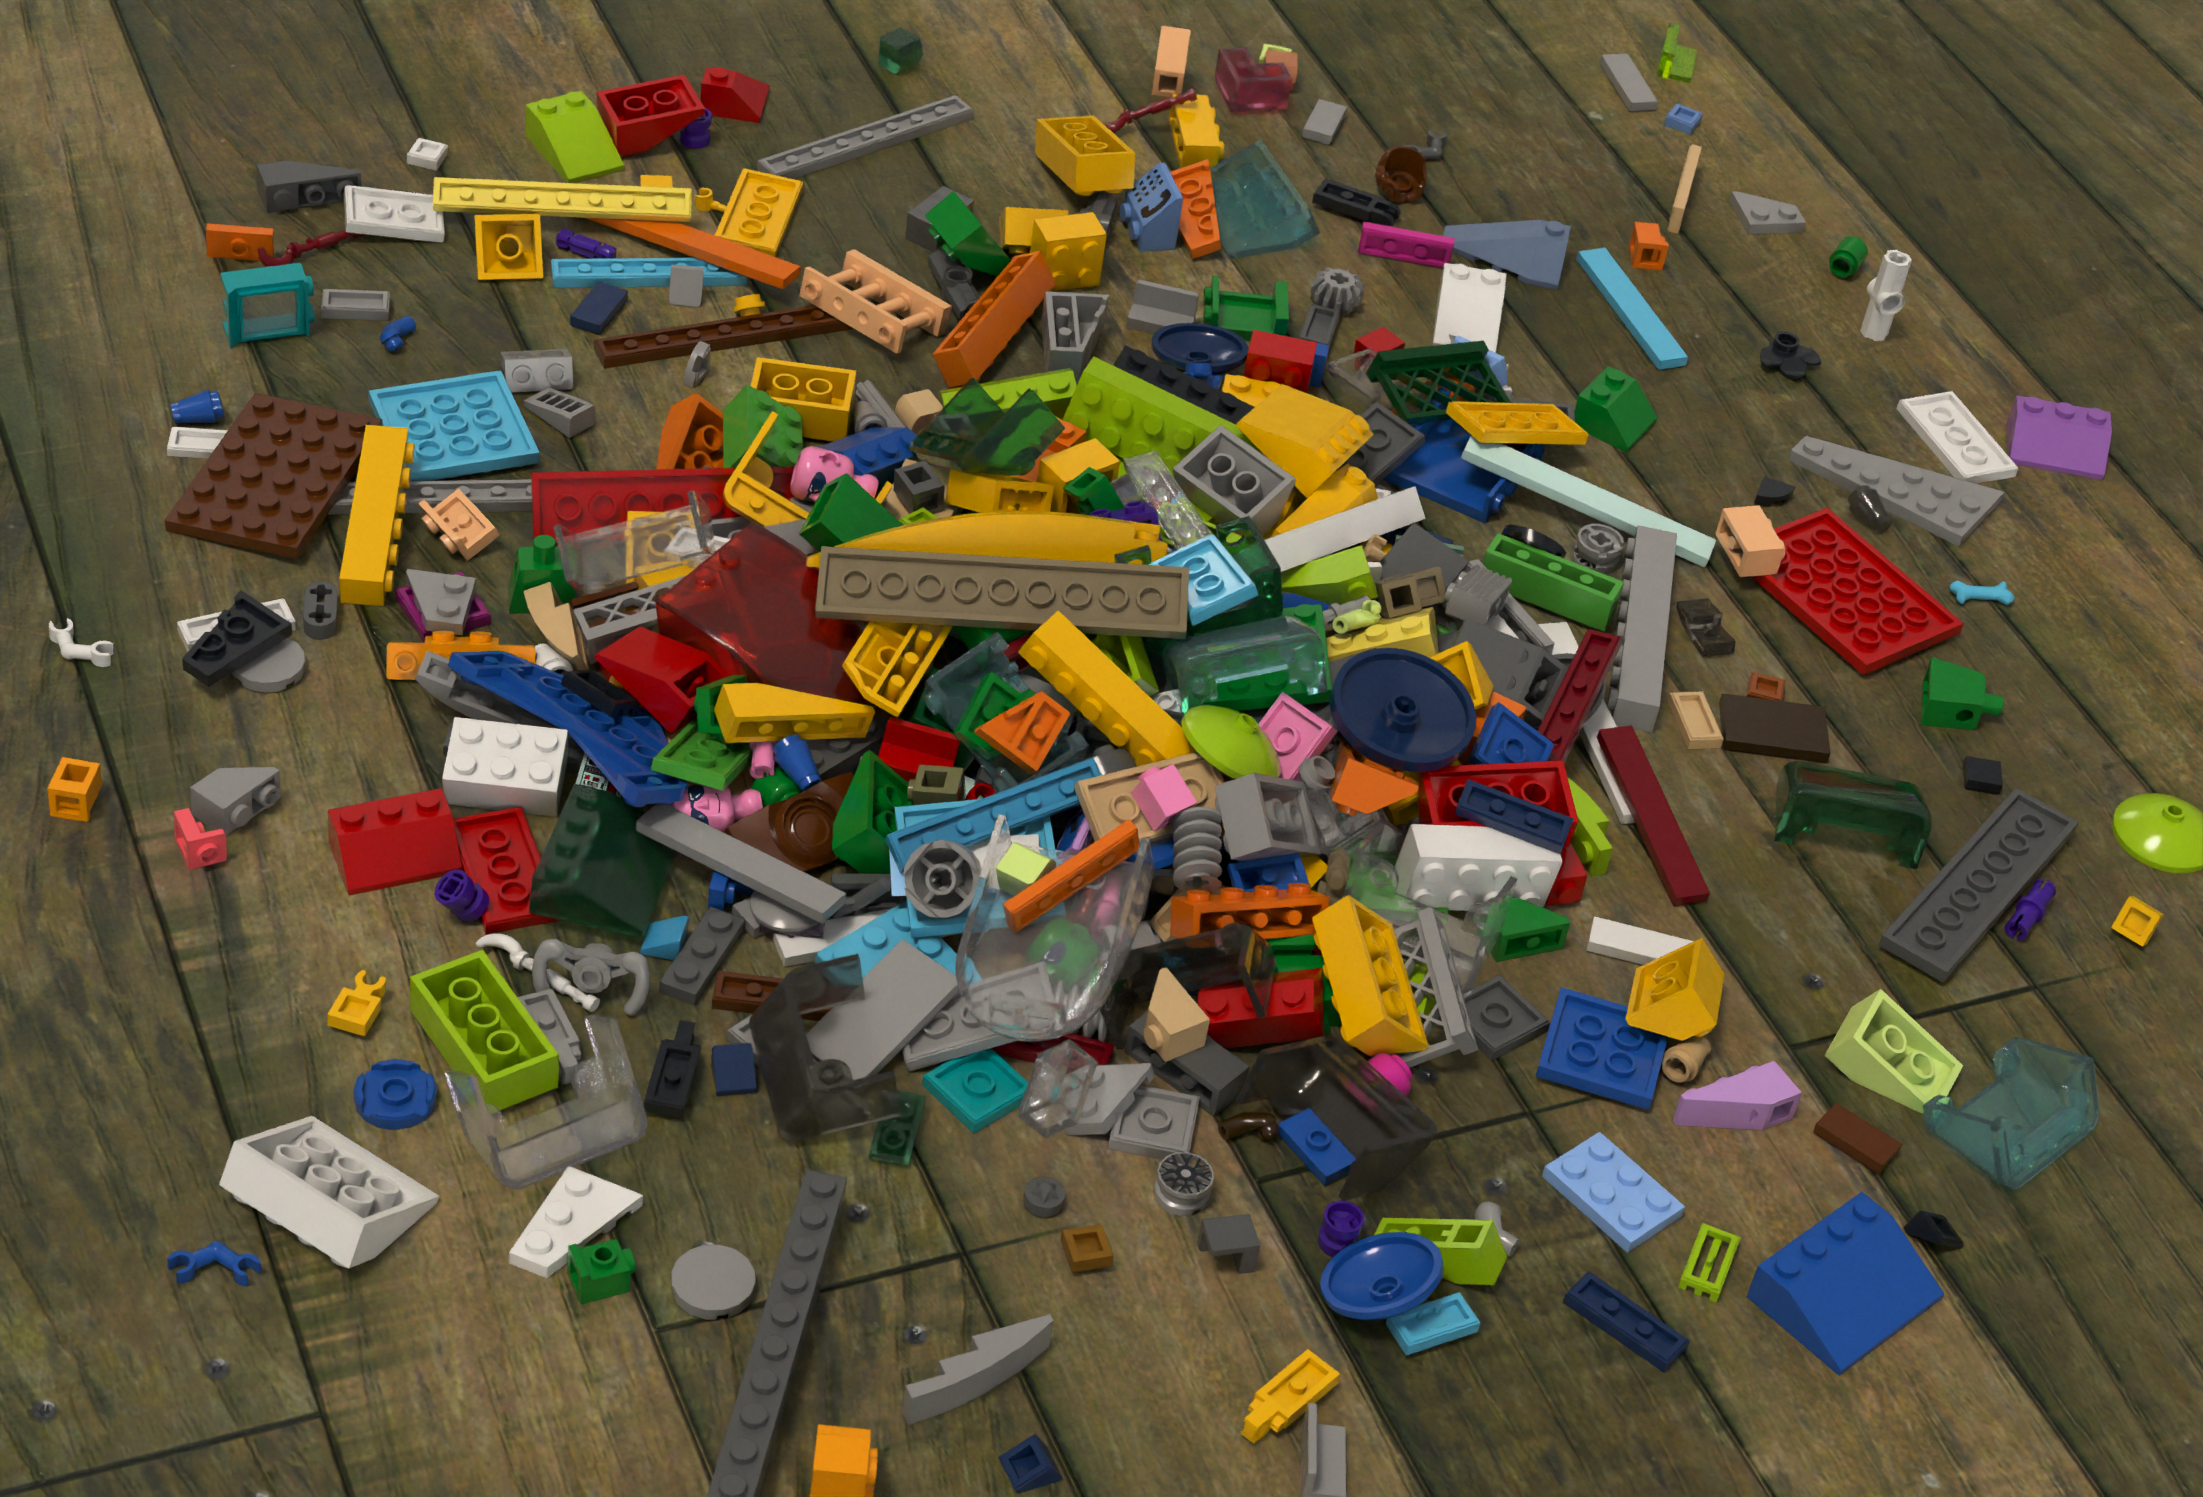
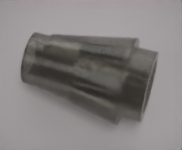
M1864 485L1849 495L1847 500L1850 504L1849 510L1876 534H1881L1890 528L1892 521L1889 519L1876 489H1871L1868 485Z

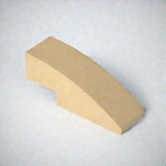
M551 582L523 591L528 609L547 644L570 662L573 671L589 670L584 637L575 620L574 611L570 604L562 603Z

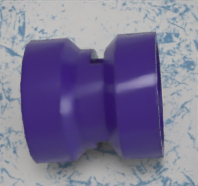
M705 108L704 115L680 130V142L684 146L700 149L709 145L711 133L708 127L711 125L712 115L707 108Z
M462 870L449 871L443 875L435 887L436 900L447 909H451V912L462 922L475 921L483 915L489 905L488 892L477 883H474Z
M1335 1201L1326 1207L1318 1236V1244L1320 1249L1330 1257H1334L1347 1246L1359 1241V1234L1364 1224V1214L1357 1205L1348 1201Z

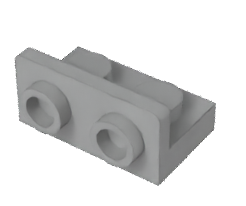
M567 349L500 352L501 366L511 392L543 391L548 387L555 390L573 388L572 355Z

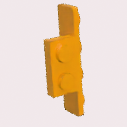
M434 631L432 636H425L424 643L389 642L387 644L386 677L393 680H415L427 650L450 659L452 652L503 651L535 664L536 648L533 645L499 644V638H492V633L477 631L470 632L469 637H455V633L452 631Z

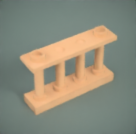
M855 249L846 252L842 272L829 277L810 266L806 267L799 294L803 299L896 354L902 350L905 333L917 327L923 328L936 337L944 335L952 308L950 304ZM848 284L856 290L851 291L842 285ZM871 298L880 304L874 305L866 299ZM895 312L905 319L900 320L891 314Z

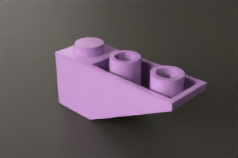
M1772 1061L1761 1066H1752L1745 1072L1728 1078H1719L1707 1086L1687 1090L1678 1100L1672 1121L1675 1125L1764 1130L1793 1119L1802 1092L1779 1065Z

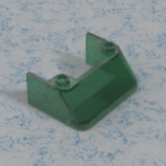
M971 378L912 440L908 449L918 461L926 460L927 463L955 470L1024 476L1034 468L1035 460L1063 432L1065 427L1033 389L1028 388L1004 413L977 380Z

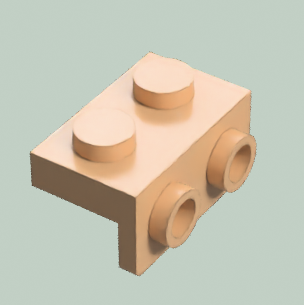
M459 488L434 508L425 500L418 503L426 514L421 519L434 535L440 531L442 536L439 539L452 555L458 551L466 561L470 560L500 536L495 526Z

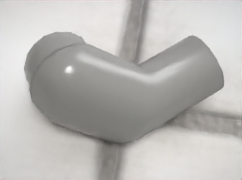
M1489 1201L1481 1203L1475 1211V1220H1494L1507 1256H1512L1519 1245L1520 1239L1502 1229V1210L1499 1205Z

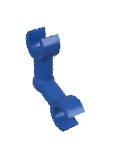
M214 1241L193 1253L176 1251L167 1258L169 1270L180 1265L187 1266L176 1272L177 1283L189 1282L194 1278L196 1269L214 1261L233 1271L234 1281L241 1286H248V1275L241 1270L251 1268L255 1272L262 1274L261 1262L257 1256L253 1254L239 1255L226 1247L221 1241Z

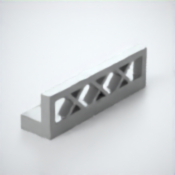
M711 568L573 610L575 620L584 637L585 651L590 664L598 662L594 658L596 653L638 627L646 628L673 639L728 622L726 598ZM706 582L711 591L702 594L690 592L693 586ZM665 594L676 597L673 603L666 605L656 602L658 597ZM631 605L642 608L639 613L633 615L621 613L624 607ZM598 615L607 618L604 624L589 628L586 619Z

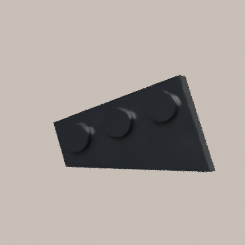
M240 590L234 597V605L229 610L224 609L217 617V625L210 632H204L182 658L183 670L210 687L292 635V623Z

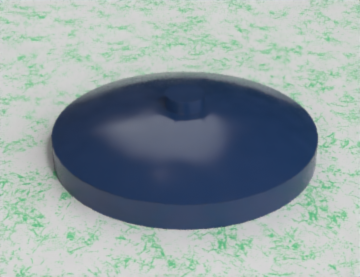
M1378 648L1355 655L1339 670L1330 692L1331 714L1343 737L1364 756L1393 769L1408 772H1428L1444 768L1456 761L1465 752L1475 731V707L1470 694L1462 682L1440 663L1413 651L1398 648Z

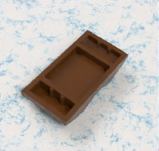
M850 772L821 781L796 796L769 804L727 827L725 832L809 875L840 860L832 850L833 822L854 775Z

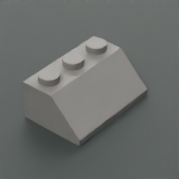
M1222 425L1215 429L1173 468L1178 493L1231 532L1254 542H1257L1277 523L1296 483L1292 475Z

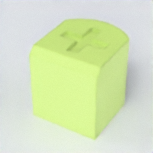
M1014 842L995 868L999 889L1015 896L1057 868L1055 860L1018 842Z

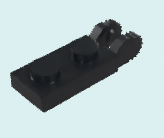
M1327 178L1323 180L1315 191L1312 203L1323 206L1327 210H1335L1357 220L1370 221V223L1393 227L1394 221L1401 214L1400 207L1394 203L1392 204L1390 201Z

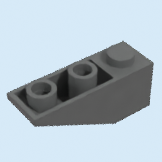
M290 160L256 165L257 192L267 213L344 202L345 185L361 187L360 170Z

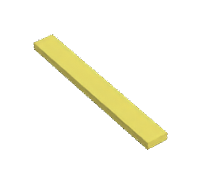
M434 177L433 211L540 214V216L691 222L692 188Z

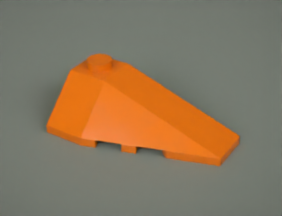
M697 392L672 405L661 432L656 470L703 469L705 465L710 468H724L723 412Z

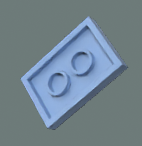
M1598 1132L1547 1164L1542 1174V1177L1627 1253L1680 1219L1685 1210V1206L1601 1132Z

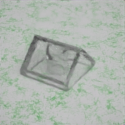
M1369 348L1327 364L1326 369L1337 386L1365 407L1370 408L1375 402H1378L1390 411L1394 409L1380 382L1371 383L1366 375V371L1377 354L1375 351ZM1392 381L1393 384L1401 387L1404 390L1406 389L1407 385L1402 383L1401 381Z

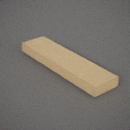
M1692 144L1689 147L1667 227L1668 232L1679 233L1702 146Z

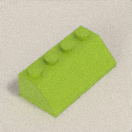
M1066 368L941 390L939 394L941 404L944 407V414L965 413L978 434V440L1011 434L1017 428L1019 421L1023 417H1027L1036 407L1063 420L1077 385L1073 370Z

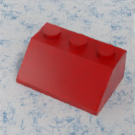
M442 788L328 810L329 845L348 896L439 878L453 870L463 871L453 816Z
M1322 968L1207 981L1198 992V1006L1210 1019L1207 1035L1223 1048L1322 1038Z

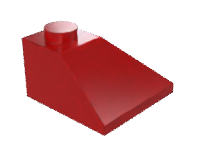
M706 67L701 82L700 101L711 112L712 116L760 123L770 85L737 71H730L722 67Z

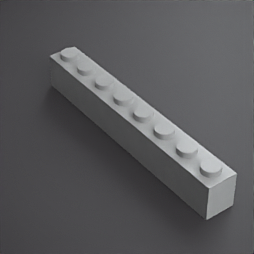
M1639 525L1637 526L1635 537H1628L1624 557L1627 558L1625 559L1622 571V578L1625 579H1623L1624 585L1620 596L1622 600L1620 601L1617 620L1622 622H1618L1615 635L1621 636L1622 645L1613 662L1617 666L1612 668L1609 686L1615 687V689H1610L1607 708L1612 710V718L1617 726L1632 725L1636 730L1652 733L1660 708L1677 533Z

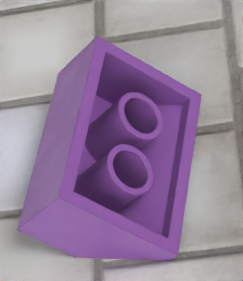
M2016 395L2006 423L2008 456L2016 465L2103 480L2112 435L2111 413L2098 408L2090 409L2073 406L2066 402L2057 403L2041 400L2037 397Z

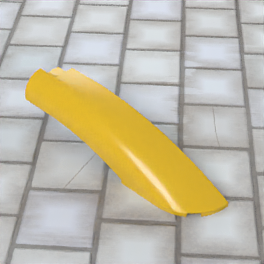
M1002 511L963 514L911 523L866 535L834 547L1149 565L1151 562L1166 556L1168 543L1158 540L1161 525L1062 512ZM821 552L808 556L806 566L819 568Z

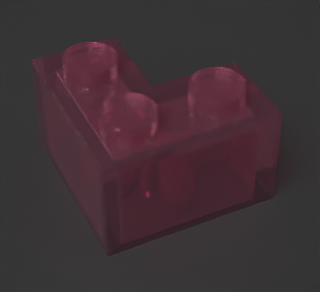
M1247 47L1219 49L1214 79L1231 112L1244 113L1254 110L1273 111L1275 109H1287L1292 77L1284 62L1255 64Z

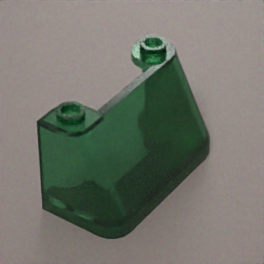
M1793 761L1783 767L1777 782L1774 841L1792 844L1794 836L1807 830V834L1814 835L1818 822L1885 835L1887 836L1886 850H1897L1899 866L1917 869L1931 832L1932 815L1921 789L1913 783L1805 761Z

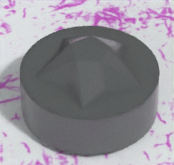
M1037 1177L1026 1184L1023 1203L1031 1214L1038 1217H1052L1063 1209L1065 1189L1060 1182L1050 1177Z

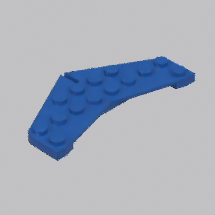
M503 651L452 652L448 666L460 674L464 682L480 685L552 723L558 729L568 730V734L571 735L629 805L635 807H644L646 804L655 803L671 805L674 802L683 800L688 785L686 780L651 770L653 758L668 744V741L658 720L653 715L650 716L649 711L639 707L637 715L628 713L627 716H620L618 714L617 717L611 718L561 685L563 675Z

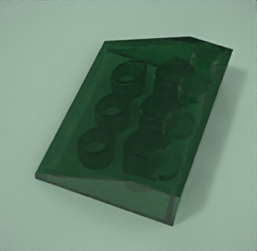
M574 784L532 876L529 913L643 939L678 851L636 831V821L644 813L629 805L614 793L596 789L592 786Z

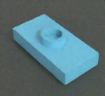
M1458 1292L1418 1305L1404 1314L1388 1318L1386 1326L1405 1355H1409L1476 1333L1479 1330L1480 1321L1462 1294Z

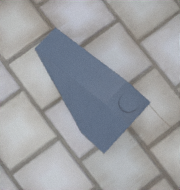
M1545 220L1445 226L1443 236L1455 238L1452 253L1471 261L1485 260L1493 264V270L1502 272L1506 269L1518 274V280L1526 284L1557 290L1571 226L1564 225L1558 221Z

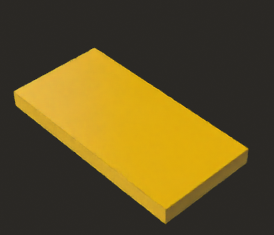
M745 168L742 169L715 236L776 257L801 196L803 182Z
M1451 401L1446 409V413L1480 443L1585 445L1589 435L1554 404Z

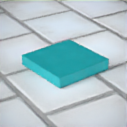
M992 1048L951 1059L923 1075L922 1086L973 1134L1032 1100L1035 1094V1088Z

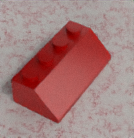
M1564 761L1446 766L1428 772H1419V824L1487 827L1454 814L1467 779L1574 818L1563 847H1569L1579 821Z

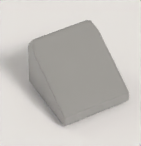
M671 265L670 305L701 307L704 268Z

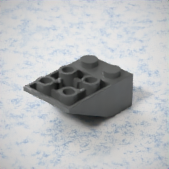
M1465 619L1452 647L1468 641L1494 686L1492 691L1526 706L1524 721L1533 728L1539 726L1568 667L1539 646L1475 621Z

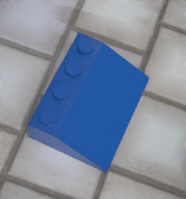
M1860 1192L1758 1265L1747 1298L1837 1375H1841L1941 1300L1944 1292L1893 1216L1865 1193Z

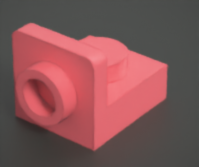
M189 808L174 811V838L189 870L226 861V834L223 829L205 832L202 822H195Z

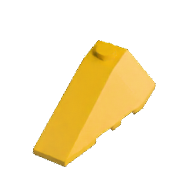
M1347 463L1333 473L1275 529L1272 535L1276 536L1377 500L1375 484L1366 477V474L1361 469L1350 466ZM1369 540L1363 541L1359 544L1366 545Z

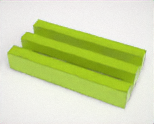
M1702 1223L1678 1288L1686 1291L1687 1286L1695 1288L1693 1294L1701 1296L1703 1292L1711 1294L1709 1300L1717 1303L1741 1237ZM1708 1235L1713 1237L1714 1240L1700 1277L1692 1275V1272ZM1724 1241L1729 1243V1247L1714 1284L1707 1280L1720 1245Z

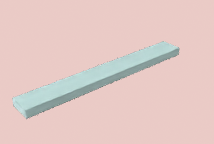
M1471 435L1461 456V459L1632 536H1635L1638 525L1677 533L1675 555L1704 568L1709 561L1716 539L1504 444L1480 443Z

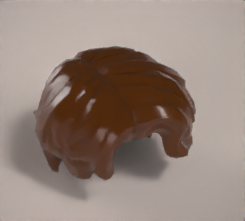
M1396 146L1389 148L1382 155L1376 168L1375 177L1377 186L1386 198L1398 204L1406 200L1414 203L1422 196L1426 186L1427 170L1425 157L1420 152L1415 151L1413 148Z

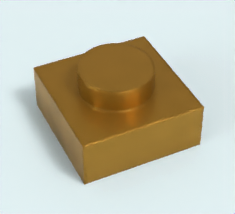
M1102 1224L1062 1230L1061 1243L1071 1272L1112 1266L1113 1253Z

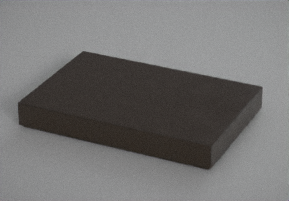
M1730 694L1721 695L1719 707L1724 750L1828 762L1830 746L1825 707Z

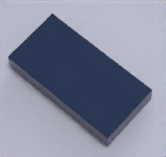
M598 282L570 315V325L600 335L628 301V291Z

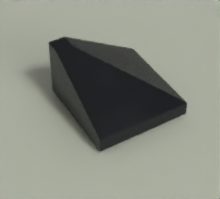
M1919 1211L1903 1227L1906 1233L1939 1245L1961 1249L1964 1246L1963 1241L1944 1215Z

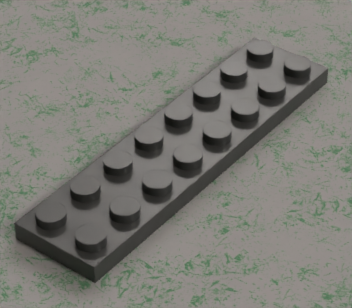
M2015 788L1885 931L1879 946L1944 982L2075 833L2079 822Z

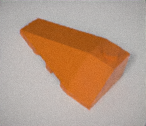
M1344 741L1340 742L1334 769L1335 777L1333 778L1330 791L1331 800L1337 802L1335 806L1337 810L1352 816H1356L1358 811L1369 814L1417 793L1419 788L1417 781L1407 776L1402 779L1404 774L1402 771L1381 765L1364 756L1351 744Z

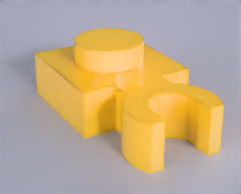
M361 970L355 977V990L343 987L327 1014V1026L366 1036L381 1011V998L386 993V977L381 976L376 984L368 985L366 984L367 973Z

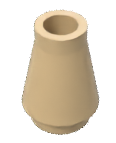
M1694 1036L1688 1041L1667 1049L1662 1061L1664 1074L1674 1082L1680 1083L1693 1080L1706 1056L1711 1052L1709 1041L1703 1036Z

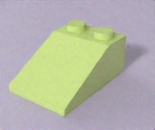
M1881 989L1851 1007L1824 1055L1851 1081L1930 1118L1937 1116L1963 1067L1952 1054Z

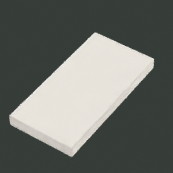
M1953 391L1899 400L1896 409L1954 478L1978 484L2016 477L2018 471L2016 464Z

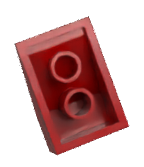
M685 74L596 92L597 110L620 156H631L635 153L648 151L705 114V107Z

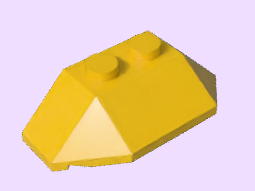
M870 621L845 659L842 667L866 700L898 718L953 626Z

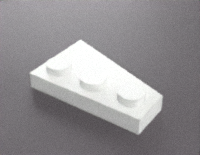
M568 1166L510 1250L509 1264L548 1278L568 1263L569 1245L577 1244L578 1248H582L599 1233L604 1235L616 1226V1220L628 1211L633 1214L643 1206V1195Z

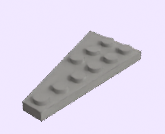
M1805 436L1791 449L1788 458L1789 461L1958 547L2001 503L2005 493L2004 491L1809 436Z

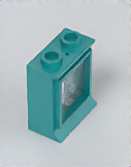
M301 263L220 273V279L226 293V299H222V306L227 321H222L230 349L239 342L306 334V337L310 336L309 323L315 321L313 305L309 302V296L314 295V287L311 275H305Z

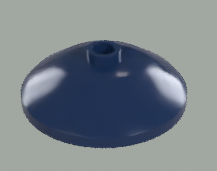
M1178 323L1165 326L1154 333L1151 344L1155 355L1163 363L1175 367L1178 371L1186 372V364L1212 363V374L1214 376L1233 371L1241 366L1247 359L1249 349L1246 341L1236 333L1222 327L1202 323Z

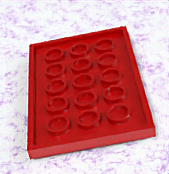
M1829 508L1774 528L1777 536L1783 541L1785 546V556L1781 560L1778 572L1771 575L1751 576L1862 675L1961 633L1964 625L1962 621Z

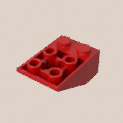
M638 627L594 656L671 734L691 722L697 716L694 708L696 688L730 676L708 653L643 627Z

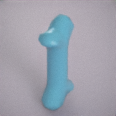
M1957 580L1949 586V590L1956 596V601L1960 605L1968 599L1997 600L2004 605H2009L2015 599V596L2008 590V585L2004 581L2000 582L1997 586L1988 587L1970 586Z

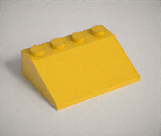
M1284 384L1280 385L1235 424L1269 460L1295 478L1296 483L1294 486L1306 498L1313 494L1374 435L1369 430L1366 420L1359 415H1355L1351 410Z

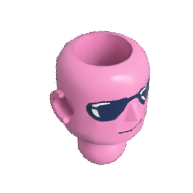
M810 446L801 450L791 479L790 491L795 498L815 504L825 484L847 473L875 499L879 480L870 474L862 476L854 474V464L845 455Z
M687 781L688 785L683 800L669 805L723 833H726L727 827L763 808L761 794L757 790L748 789L740 795L731 796L728 786L724 791L690 781Z

